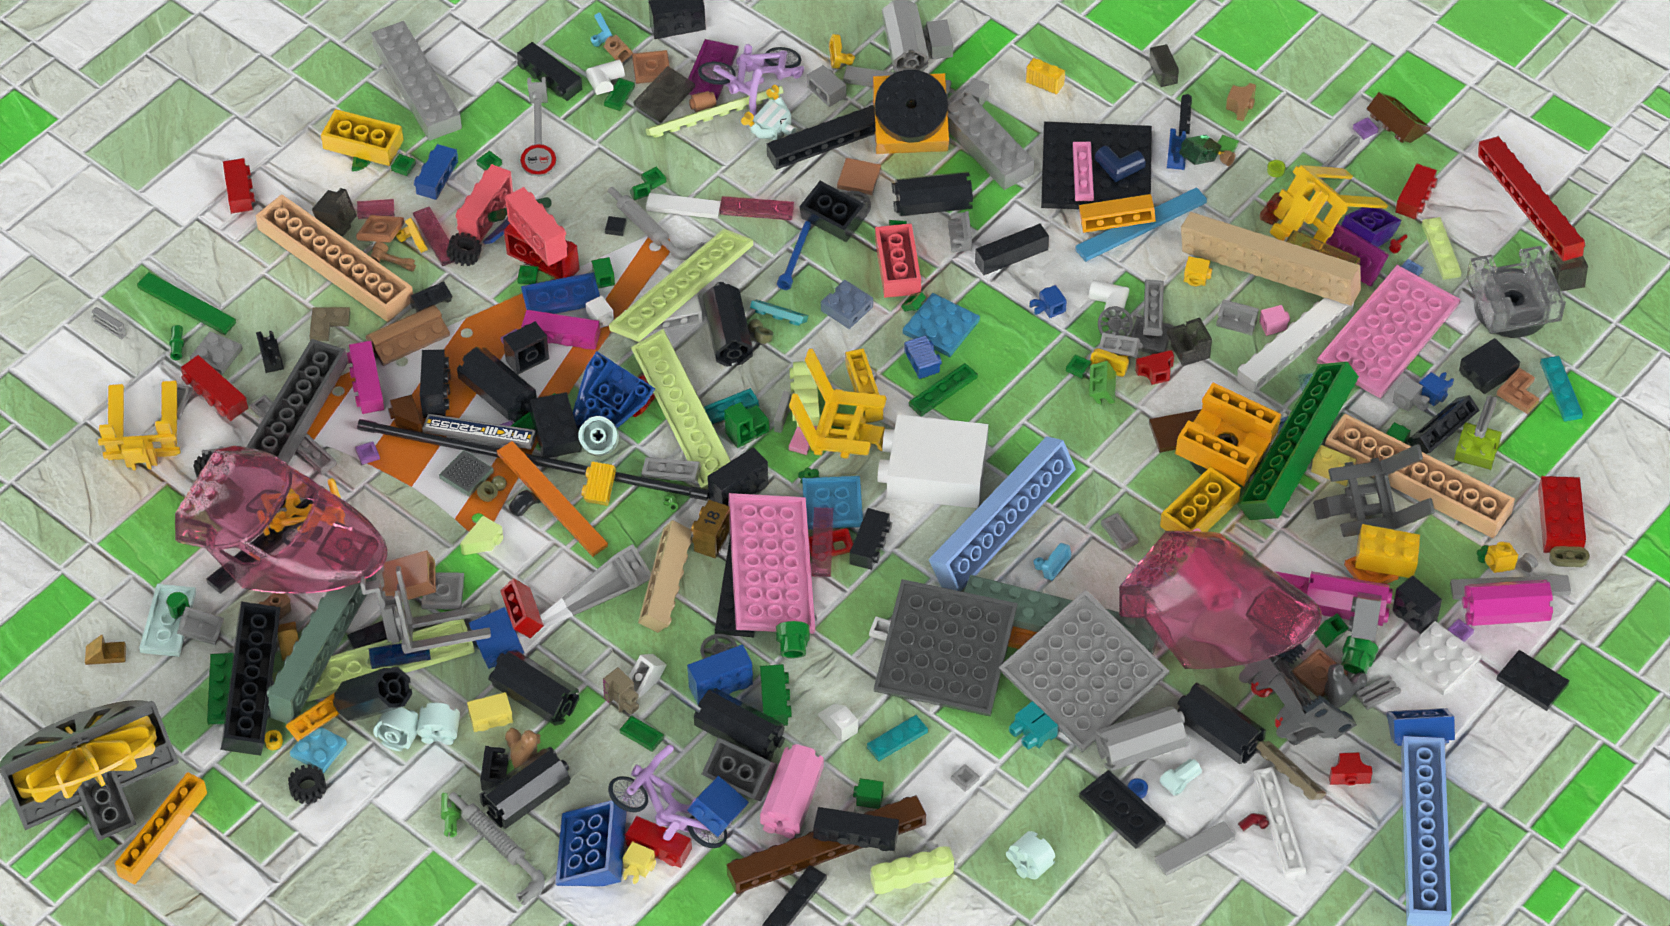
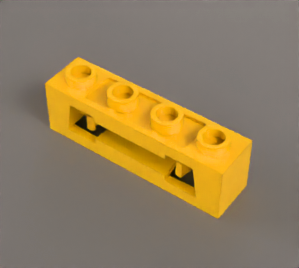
M864 348L845 352V366L854 392H869V394L879 395ZM866 407L863 413L866 423L883 420V409Z

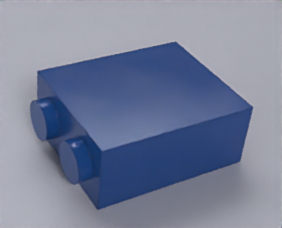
M505 607L469 622L471 630L488 627L491 630L490 638L476 640L488 669L496 667V660L501 653L506 654L512 650H517L522 654L525 653Z
M717 776L695 799L687 811L719 837L739 816L749 802L720 776Z

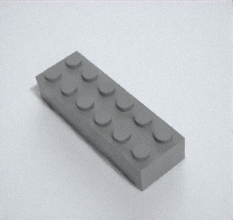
M971 94L948 105L949 133L1004 190L1033 175L1034 159Z

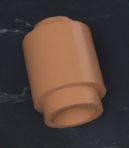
M709 91L694 94L689 99V105L691 110L694 109L695 112L716 106V98L714 93Z

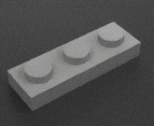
M646 457L641 475L644 478L697 482L701 464L697 461Z

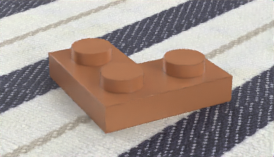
M1521 368L1516 370L1497 390L1496 394L1526 414L1531 412L1540 399L1527 391L1528 387L1534 382L1535 377Z

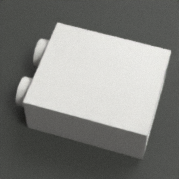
M897 415L895 430L885 429L883 437V452H891L890 460L880 459L878 468V482L887 483V499L978 508L988 448L989 424Z

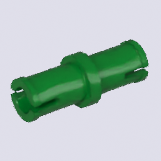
M180 325L172 326L171 338L169 340L171 347L170 358L176 361L181 360L183 356V327Z

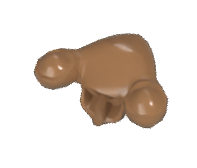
M510 728L506 732L505 739L511 750L510 757L514 769L537 753V744L540 743L541 735L531 730H526L521 736V733L515 728Z

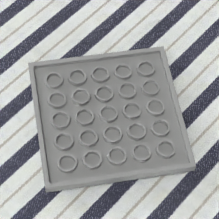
M1086 589L999 666L1001 672L1031 702L1033 701L1058 725V729L1082 753L1095 742V737L1099 736L1096 734V730L1116 723L1169 674V670Z

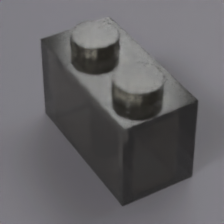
M1168 45L1150 48L1149 64L1160 87L1178 84L1179 68Z

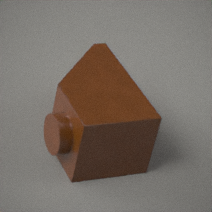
M412 394L390 400L391 408H388L390 419L395 420L396 426L423 432L422 423Z

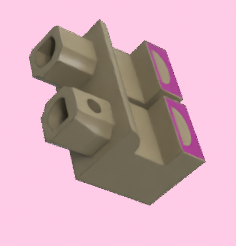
M617 667L603 678L604 699L608 703L613 700L617 702L619 713L625 710L629 715H632L639 709V704L636 702L639 694L634 690V682L620 668Z

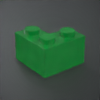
M739 402L724 410L725 434L737 448L770 431L769 419L757 405L746 409Z

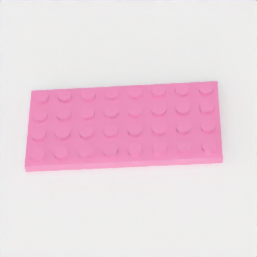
M1396 265L1317 358V363L1326 364L1347 361L1359 376L1355 385L1381 399L1458 307L1461 299Z
M729 493L728 506L730 507L729 522L736 630L776 632V626L780 623L800 621L807 623L810 626V633L814 634L815 617L806 497Z

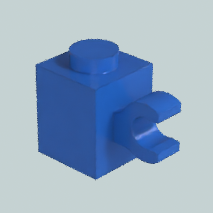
M1054 285L1040 291L1039 299L1031 300L1029 307L1036 306L1034 308L1035 315L1045 311L1048 317L1052 318L1066 312L1067 300L1059 288Z
M1431 372L1419 382L1423 386L1421 395L1430 398L1428 403L1432 406L1445 401L1448 396V388L1453 385L1454 378H1451L1449 381L1445 380L1446 372L1442 373L1440 377Z

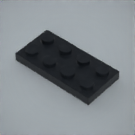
M1107 770L1079 793V798L1135 849L1140 847L1166 824V821L1110 770Z

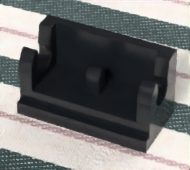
M443 281L411 295L410 305L412 309H416L417 313L443 301L451 302L452 294Z
M270 330L269 336L263 337L261 331L256 332L265 373L283 370L284 366L274 333Z
M485 746L480 778L482 791L507 774L509 756L503 754L506 749Z

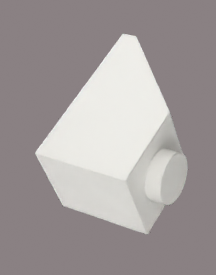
M654 654L640 655L628 676L634 682V690L639 694V698L659 681L667 666Z
M832 704L818 713L820 719L841 743L858 733V719L846 706Z

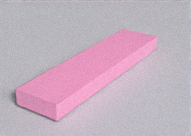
M1073 142L1075 201H1094L1091 142Z

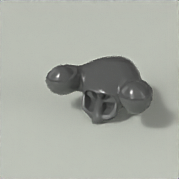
M1332 664L1327 672L1328 680L1324 693L1328 697L1330 704L1340 708L1357 691L1366 686L1367 676L1365 673L1360 672L1349 679L1344 674L1342 665Z

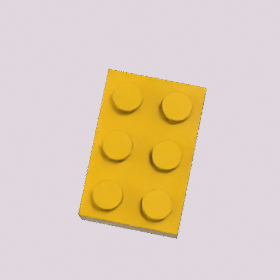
M1362 524L1357 540L1355 568L1405 578L1414 576L1418 565L1420 535Z

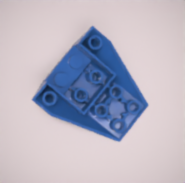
M596 351L586 366L573 409L577 429L580 430L582 424L594 416L605 417L618 428L647 403L655 388ZM598 431L597 435H594L598 441L604 436L600 431Z

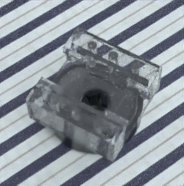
M1542 246L1520 249L1519 256L1521 262L1507 266L1496 267L1492 255L1470 258L1466 278L1475 297V313L1483 326L1489 330L1490 334L1496 333L1509 338L1525 337L1536 333L1547 323L1562 321L1566 301Z

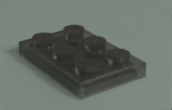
M667 66L634 100L633 104L642 112L662 123L695 88V83Z

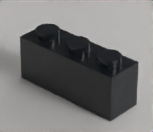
M871 508L867 509L850 550L851 565L872 570L874 563H878L880 548H884L886 544V533H890L892 529L890 513Z

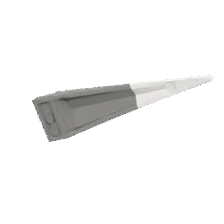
M632 544L616 553L542 613L540 617L544 626L540 630L632 591L649 581L651 572L634 545ZM520 632L517 633L519 639L525 637Z

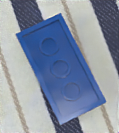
M594 272L521 286L526 310L551 314L586 308L587 302L600 296Z

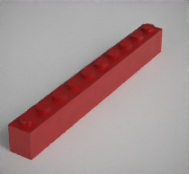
M1499 136L1479 141V158L1561 260L1566 261L1583 256L1584 238L1577 233L1575 227L1568 222L1566 216L1559 211L1557 205H1554L1549 195L1545 194L1540 184H1537L1532 175L1524 168V165L1510 151L1507 144Z

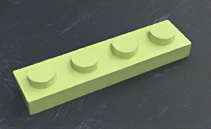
M1441 218L1422 220V227L1442 279L1461 277L1460 267Z

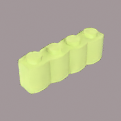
M805 361L793 362V368H789L790 379H794V382H790L791 393L798 394L813 426H818L820 419L817 384ZM792 413V419H793V421H796V419H795V417H794V415H793V413Z
M943 846L935 848L931 852L916 853L910 858L901 857L891 863L876 864L871 868V883L876 894H884L892 891L894 888L901 889L909 887L914 883L928 882L934 877H947L954 872V857L950 847Z

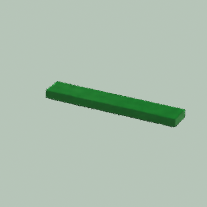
M150 272L137 283V287L140 290L224 335L236 324L235 318Z

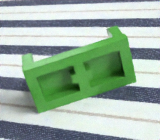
M1108 361L1090 365L1089 396L1093 397L1100 405L1102 404L1101 398L1107 399L1110 404L1115 403L1116 372Z

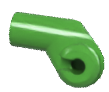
M674 495L664 496V505H669L671 512H677L679 505Z

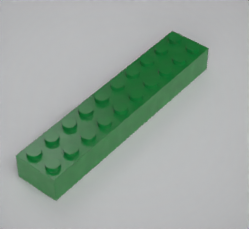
M1347 361L1318 364L1237 504L1249 520L1277 519L1281 516L1283 509L1290 500L1291 495L1298 486L1299 481L1306 472L1307 467L1314 458L1315 453L1359 378Z

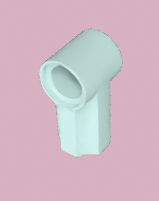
M1188 759L1175 770H1167L1161 776L1160 783L1176 796L1185 789L1187 783L1201 774L1202 769L1195 759Z

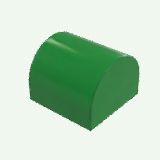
M182 592L171 593L167 598L169 613L175 620L183 614L185 607L190 608L188 597Z

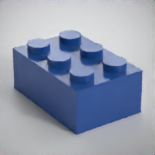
M743 644L687 665L689 689L697 704H699L700 700L710 689L714 690L713 688H717L730 695L732 692L740 689L743 690L753 685L752 661Z

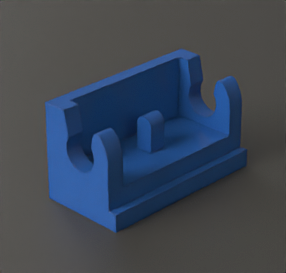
M1171 128L1167 169L1185 170L1186 132L1183 131L1182 136H1177L1176 129Z

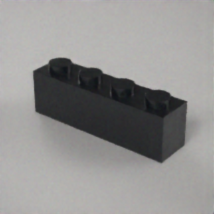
M531 42L517 52L518 66L540 82H542V77H545L546 87L553 90L557 96L568 101L582 90L581 77L534 42Z
M1041 223L976 248L975 264L983 276L1047 251L1049 235Z
M818 807L813 827V838L820 841L838 842L843 845L852 844L862 848L871 847L881 851H895L899 833V820Z

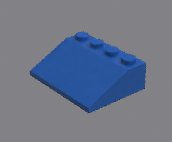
M610 800L562 813L556 873L557 886H607L622 881L627 811L619 808Z

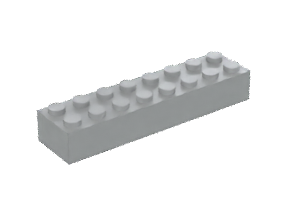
M401 21L371 32L375 51L428 140L431 141L462 129L460 113L405 22Z

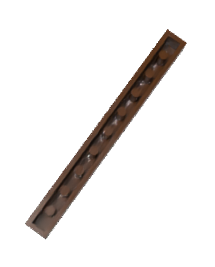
M917 795L905 797L896 803H889L882 808L874 811L869 810L864 813L898 819V835L926 825V812ZM813 831L805 836L792 838L786 843L773 845L764 851L754 852L742 859L732 860L727 864V875L735 893L739 894L807 869L809 865L815 866L862 849V847L852 844L843 845L833 841H820L813 838Z

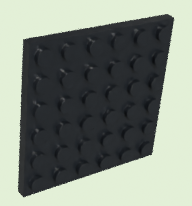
M1044 122L1041 208L1079 210V205L1151 194L1152 126ZM1073 142H1091L1094 201H1075ZM1103 146H1109L1119 158L1138 150L1145 159V168L1115 182L1095 160V154Z

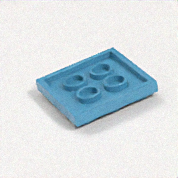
M932 293L905 325L903 334L912 339L926 335L928 341H932L934 350L951 357L980 321V316Z
M860 476L802 478L803 497H806L808 530L861 526L863 514Z

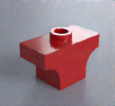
M1172 350L1137 358L1135 366L1137 376L1147 377L1151 385L1169 381L1170 368L1173 367L1174 354Z
M1360 752L1339 753L1337 765L1331 767L1330 785L1346 784L1352 786L1356 784H1370L1373 773L1372 766H1368L1361 761Z

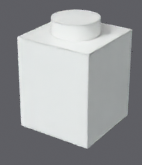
M602 296L586 303L587 316L590 320L599 321L600 328L608 326L614 320L613 309Z

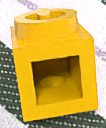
M1188 256L1183 282L1196 287L1200 285L1205 286L1207 279H1211L1212 268H1209L1210 260Z
M1498 542L1496 545L1488 547L1485 562L1493 573L1510 571L1515 569L1519 554L1510 543Z

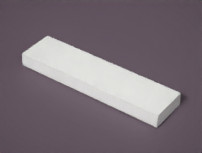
M649 193L646 204V211L718 219L721 208V201Z

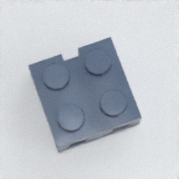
M843 280L835 288L834 294L829 293L821 301V311L848 329L854 326L873 308V297L847 280Z

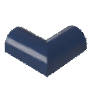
M1103 146L1095 154V160L1115 182L1145 168V159L1138 150L1119 158L1109 146Z

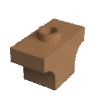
M1249 83L1245 87L1232 86L1227 97L1226 110L1233 111L1237 115V120L1244 121L1248 110L1253 108L1256 85Z

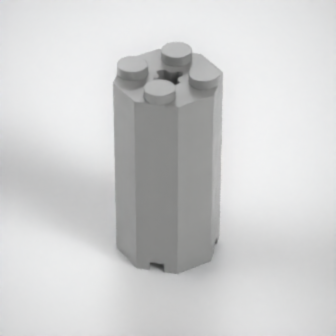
M894 0L882 9L883 23L893 70L895 72L903 70L924 71L928 67L929 56L918 7L910 0Z
M1167 706L1096 730V734L1099 735L1095 737L1100 758H1105L1107 761L1104 764L1106 769L1114 771L1185 747L1186 743L1190 742V737L1184 729V715L1181 711L1177 712L1176 708Z

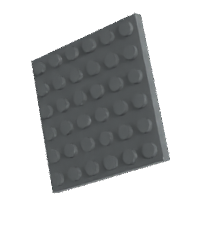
M902 579L873 689L874 692L991 717L1001 677L999 666L1005 660L1018 603Z

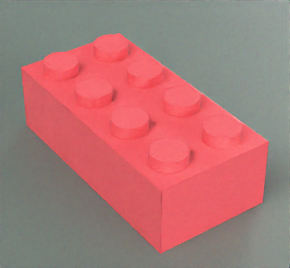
M491 164L488 170L484 171L482 179L479 183L475 184L472 193L466 197L465 203L456 212L459 235L461 233H464L466 236L467 233L471 234V238L475 236V240H479L481 243L495 223L488 220L489 212L505 208V196L513 193L511 171Z
M522 187L505 196L508 222L548 266L567 257L566 248L568 246L565 241V229L556 223L553 215H549L546 212L542 203L536 201L532 192H528L525 187Z
M912 224L875 227V244L884 298L908 296L921 292V276Z

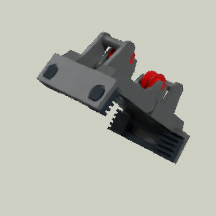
M1268 622L1249 639L1252 644L1249 650L1252 659L1239 674V680L1250 684L1251 690L1255 695L1265 698L1276 693L1285 706L1279 711L1275 719L1278 737L1286 738L1292 745H1298L1317 735L1322 738L1333 737L1337 739L1357 726L1352 715L1333 706L1325 698L1318 696L1319 699L1315 698V702L1311 700L1308 692L1292 672V668L1289 663L1294 664L1293 660L1297 661L1296 657L1300 658L1299 654L1303 655L1302 651H1307L1298 641Z

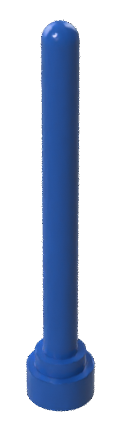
M806 221L802 227L785 273L778 278L777 286L782 290H789L792 286V273L811 227L809 221Z

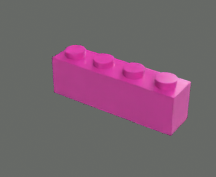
M526 310L521 328L536 321L547 335L548 343L583 349H596L600 335L599 321Z
M371 341L349 344L350 352L346 354L348 364L352 363L353 365L349 369L351 378H355V381L352 382L354 393L358 392V396H355L357 407H361L362 414L385 410Z

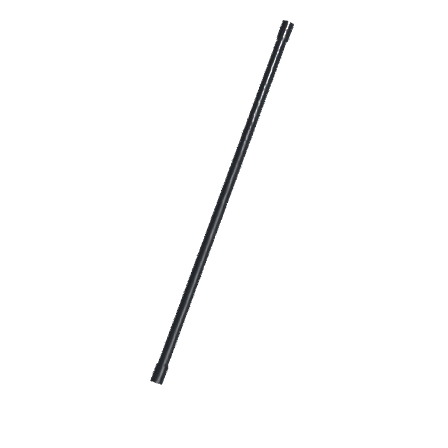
M359 419L357 430L380 433L500 458L497 455V450L500 448L378 424L377 422ZM524 453L534 465L586 475L588 466ZM620 472L615 473L614 481L685 495L707 501L709 498L708 489L689 487Z

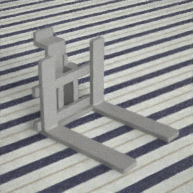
M400 566L396 567L399 584H397V591H395L394 597L393 595L386 596L385 591L382 590L380 580L366 582L365 576L361 577L362 594L377 593L388 642L391 641L393 644L399 643L402 640L404 654L491 637V630L488 627L412 642L413 628L490 614L491 606L490 604H484L413 618Z

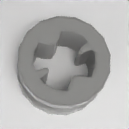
M1525 553L1518 560V564L1522 570L1530 573L1538 566V561L1532 554Z

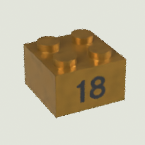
M708 500L706 505L701 507L699 518L693 522L691 528L694 552L716 559L730 533L729 506Z

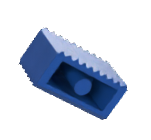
M926 335L904 342V352L919 379L940 372V365H942L940 355L935 354L934 345L931 340L928 341Z

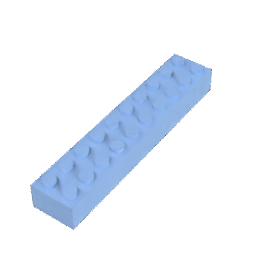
M1046 436L929 558V562L942 588L962 591L967 585L969 576H976L1076 470L1063 440Z
M1404 736L1401 746L1406 922L1407 926H1449L1452 913L1444 738Z

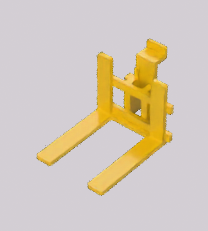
M1300 165V167L1296 166L1293 170L1296 177L1288 190L1282 189L1279 193L1282 199L1275 209L1274 215L1283 221L1281 224L1274 223L1269 232L1276 239L1284 241L1286 237H1294L1304 221L1307 224L1313 223L1318 230L1312 238L1310 245L1316 251H1320L1327 239L1332 236L1334 228L1342 215L1347 212V207L1386 209L1388 205L1379 197L1340 195L1319 178L1352 179L1353 175L1344 168ZM1313 190L1316 191L1312 199L1309 200L1308 198L1312 194ZM1327 201L1332 205V208L1324 221L1317 217V214Z
M809 348L805 362L825 400V406L817 429L815 430L798 394L793 393L789 407L811 450L814 451L815 455L822 456L823 451L841 452V458L847 459L850 454L868 455L871 444H876L879 451H883L885 427L865 424L866 418L863 416L866 407L883 409L887 400L886 396L869 394V392L857 393L841 389L833 390L814 350ZM839 404L857 406L854 415L836 413ZM831 427H843L844 429H832Z
M177 381L162 382L161 421H155L158 435L124 437V385L115 384L108 386V424L99 425V432L102 438L98 439L99 446L104 445L106 452H103L104 459H124L126 467H132V470H136V463L146 462L147 468L152 469V466L158 465L157 457L181 454L180 447H177ZM152 442H160L161 448L154 449Z

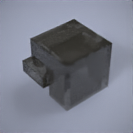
M340 188L337 192L328 190L312 208L315 218L340 236H344L348 232L352 221L357 217L348 192L343 188Z
M1554 250L1550 251L1548 262L1551 267H1547L1545 279L1547 285H1553L1556 292L1584 288L1588 264L1584 257L1581 256L1562 261Z
M1200 317L1186 321V326L1181 324L1167 329L1166 334L1171 341L1170 345L1182 366L1210 358L1212 338Z

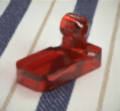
M1280 192L1275 193L1260 212V220L1270 225H1274V223L1279 221V218L1274 215V211L1278 208V204L1282 199L1279 196Z

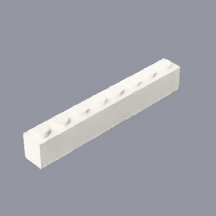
M1328 298L1316 302L1312 309L1304 312L1300 319L1292 322L1283 333L1280 332L1271 343H1267L1258 354L1255 353L1246 364H1242L1238 368L1237 382L1253 394L1256 393L1353 311L1354 302L1352 306Z

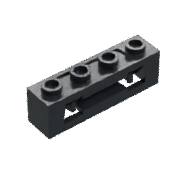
M1470 395L1456 398L1407 441L1411 447L1420 445L1423 453H1431L1480 410Z

